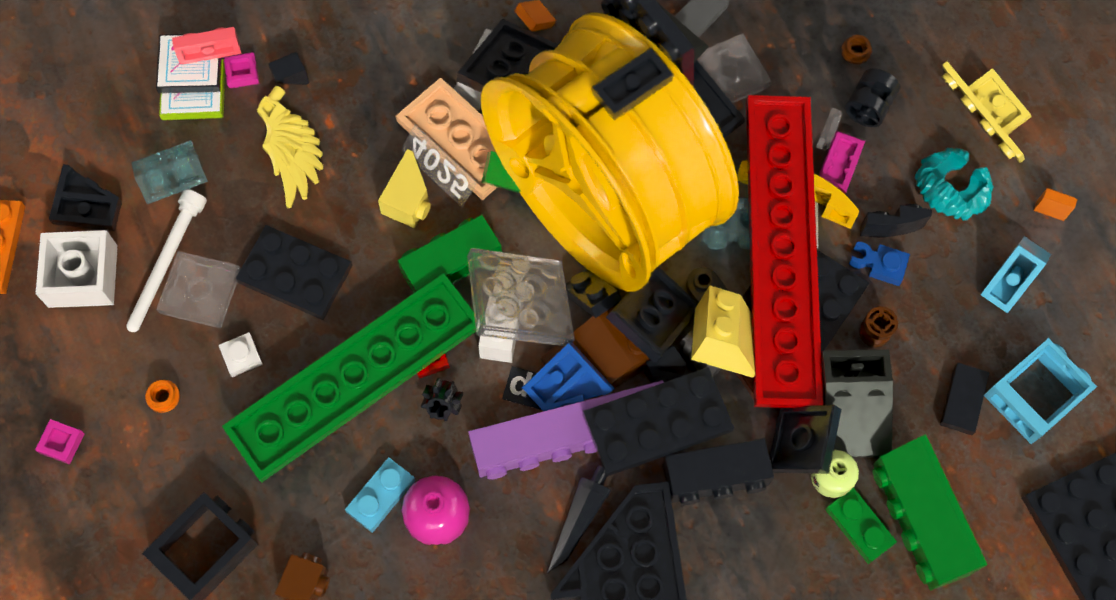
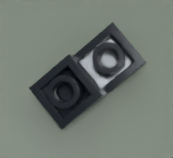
M907 204L905 206L900 205L894 216L884 211L868 212L861 224L860 236L894 237L915 232L924 228L932 216V209L922 208L917 204Z

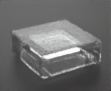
M831 108L818 140L817 148L829 149L842 117V111Z

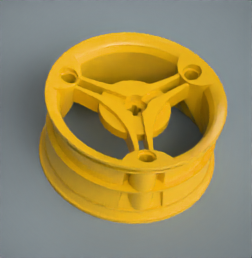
M602 13L582 15L573 22L568 33L554 51H542L533 58L529 66V74L516 73L510 74L507 77H497L490 80L483 87L481 109L487 132L502 165L521 192L519 193L545 228L571 256L587 270L615 288L628 292L640 290L648 283L650 274L659 265L680 251L706 228L725 223L734 215L737 209L739 188L735 166L726 142L708 108L685 76L656 45L636 29L617 18ZM652 48L673 73V81L616 120H613L593 96L592 87Z

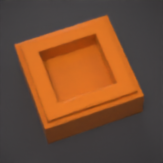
M540 0L521 2L514 10L531 32L552 28L556 22V19Z
M1047 188L1036 201L1033 211L1064 221L1075 209L1077 199Z

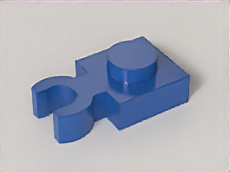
M856 242L853 250L862 253L864 258L859 259L852 256L849 265L856 269L871 268L869 277L900 286L910 254L879 244L876 251H873L868 244Z

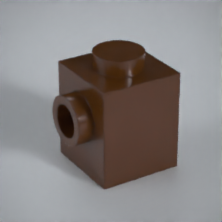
M303 552L301 557L291 554L275 595L281 600H317L318 596L323 597L328 589L330 577H327L329 571L324 565H321L322 559Z

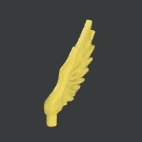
M275 86L270 94L262 99L257 109L267 128V135L262 147L272 161L274 174L276 176L279 173L281 174L287 208H292L297 188L302 199H307L308 182L306 176L314 184L319 183L315 168L320 171L323 169V164L318 159L322 157L323 153L316 147L319 146L320 140L314 137L315 130L309 128L307 120H301V116L291 114L289 109H286L279 103L285 91L279 86Z

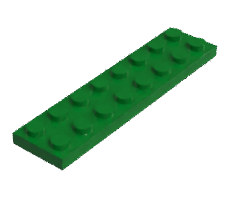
M443 273L225 423L222 428L262 483L481 329L482 322Z

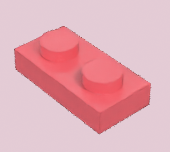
M220 27L213 31L196 34L186 33L172 38L173 49L180 65L242 54L235 27Z

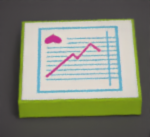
M222 59L220 92L160 93V118L162 120L224 118V60Z

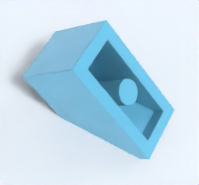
M1024 236L983 290L981 296L1008 313L1047 264L1051 254Z

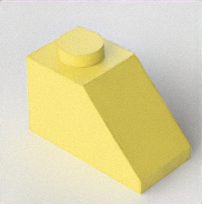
M407 149L380 196L378 203L381 214L415 229L419 220H424L428 215L431 203H429L427 189L414 153Z

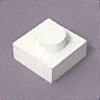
M250 333L219 345L232 378L263 365Z

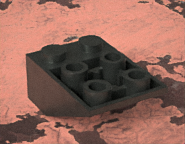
M889 349L822 351L823 405H836L842 409L834 450L844 451L853 458L881 457L891 452L893 377Z

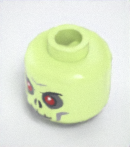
M834 450L829 474H811L812 484L825 497H841L855 486L858 480L859 469L851 455L844 451Z

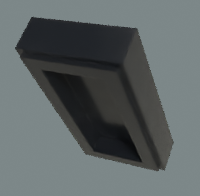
M957 363L954 366L940 423L941 426L969 435H973L976 432L990 372Z

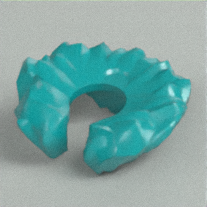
M946 148L944 151L931 154L922 159V165L914 178L917 180L916 186L920 187L923 201L928 202L930 208H935L938 213L943 212L945 216H953L955 219L961 217L965 221L973 214L977 215L986 211L991 204L994 186L990 171L984 166L976 168L969 179L968 188L958 192L949 182L945 181V175L950 171L961 169L969 161V153L960 148Z

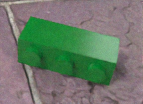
M483 215L475 219L468 218L462 221L458 228L447 234L440 233L434 236L430 243L419 249L412 248L406 251L402 258L398 259L401 274L414 294L443 273L452 284L464 279L502 258V246Z

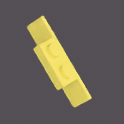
M947 61L942 64L945 71L942 77L952 90L957 87L964 95L961 101L971 113L977 110L983 118L979 123L990 136L995 133L1002 143L998 146L1009 160L1015 157L1019 163L1024 161L1023 153L1008 134L1031 118V114L992 68L970 86H967Z

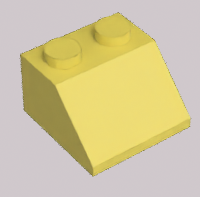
M709 286L695 308L691 360L754 378L755 360L752 312L740 294Z

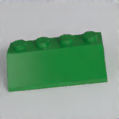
M926 434L881 456L873 464L875 482L879 488L884 489L888 497L887 507L893 519H898L903 530L901 533L902 541L909 552H913L918 563L916 565L917 574L922 583L928 585L930 591L968 577L988 565Z

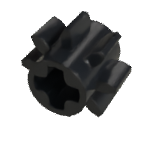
M437 378L434 387L431 385L425 386L422 393L424 399L421 408H426L431 419H444V421H448L450 413L454 415L459 414L462 407L460 402L464 393L457 390L454 381H441Z

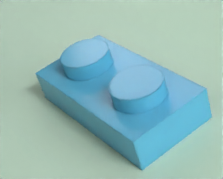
M388 457L346 507V513L373 533L416 481L415 477Z

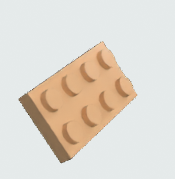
M440 77L398 113L396 120L413 137H416L421 142L425 139L427 141L425 146L428 151L430 149L437 150L440 155L439 161L443 165L445 159L456 168V171L454 172L449 166L448 169L455 176L458 174L465 176L468 181L467 187L483 201L497 188L481 183L487 154L490 151H496L487 132L483 115Z

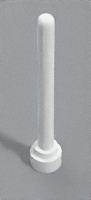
M184 189L178 200L180 213L127 322V329L130 332L139 330L192 216L196 217L197 213H201L207 202V199L197 192Z

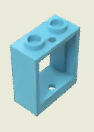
M1048 338L996 383L984 397L1032 444L1097 386L1092 382L1090 375L1084 369L1077 367L1067 357L1066 351L1060 345L1053 343ZM1037 359L1073 394L1070 399L1045 421L1009 385Z

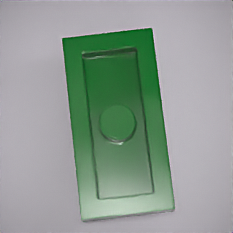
M854 487L825 509L868 564L897 543Z

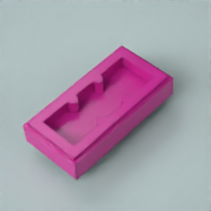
M836 131L819 176L846 194L865 141Z

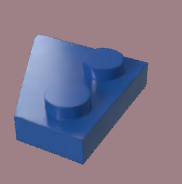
M569 342L522 387L543 411L606 395L615 389L572 342Z

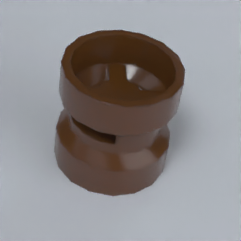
M883 306L871 309L859 326L861 340L866 345L875 348L887 344L898 328L896 314L891 309Z

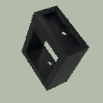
M205 492L142 553L188 600H205L258 546L251 538L255 531L242 518L235 522L228 515L232 509L218 495L211 499ZM209 509L239 540L195 583L165 552Z

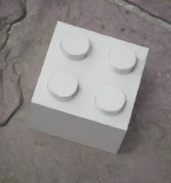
M108 231L41 233L36 295L48 308L114 305L118 245Z

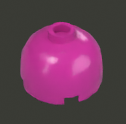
M433 475L421 478L411 485L404 496L401 511L404 525L413 538L427 545H444L451 543L463 533L468 525L470 507L467 495L459 484L448 477Z

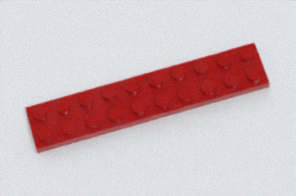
M748 95L746 99L751 308L755 376L753 378L754 407L796 408L823 405L811 97Z

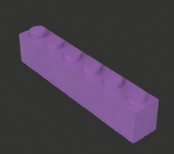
M663 380L468 431L479 477L487 476L489 480L505 476L507 470L520 468L521 471L534 469L540 465L539 462L549 459H552L553 462L564 461L572 457L571 453L582 450L585 453L597 452L583 418V411L663 383Z

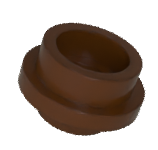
M853 35L844 41L841 53L847 62L858 65L869 60L872 47L866 37ZM853 49H856V50H858L860 53H856V52H854V51H852V50H853Z

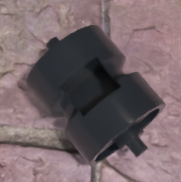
M871 68L866 70L845 106L849 117L867 127L880 126L889 111V106L893 104L900 91L898 80L890 73L881 69Z

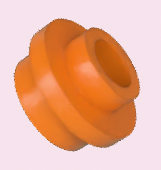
M158 380L147 389L145 395L146 403L155 412H169L177 406L180 400L179 389L169 380ZM162 393H169V397L166 401H158V398Z

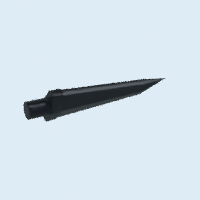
M597 466L591 480L583 477L580 478L548 572L568 560L603 502L608 498L611 490L603 486L607 478L603 467Z

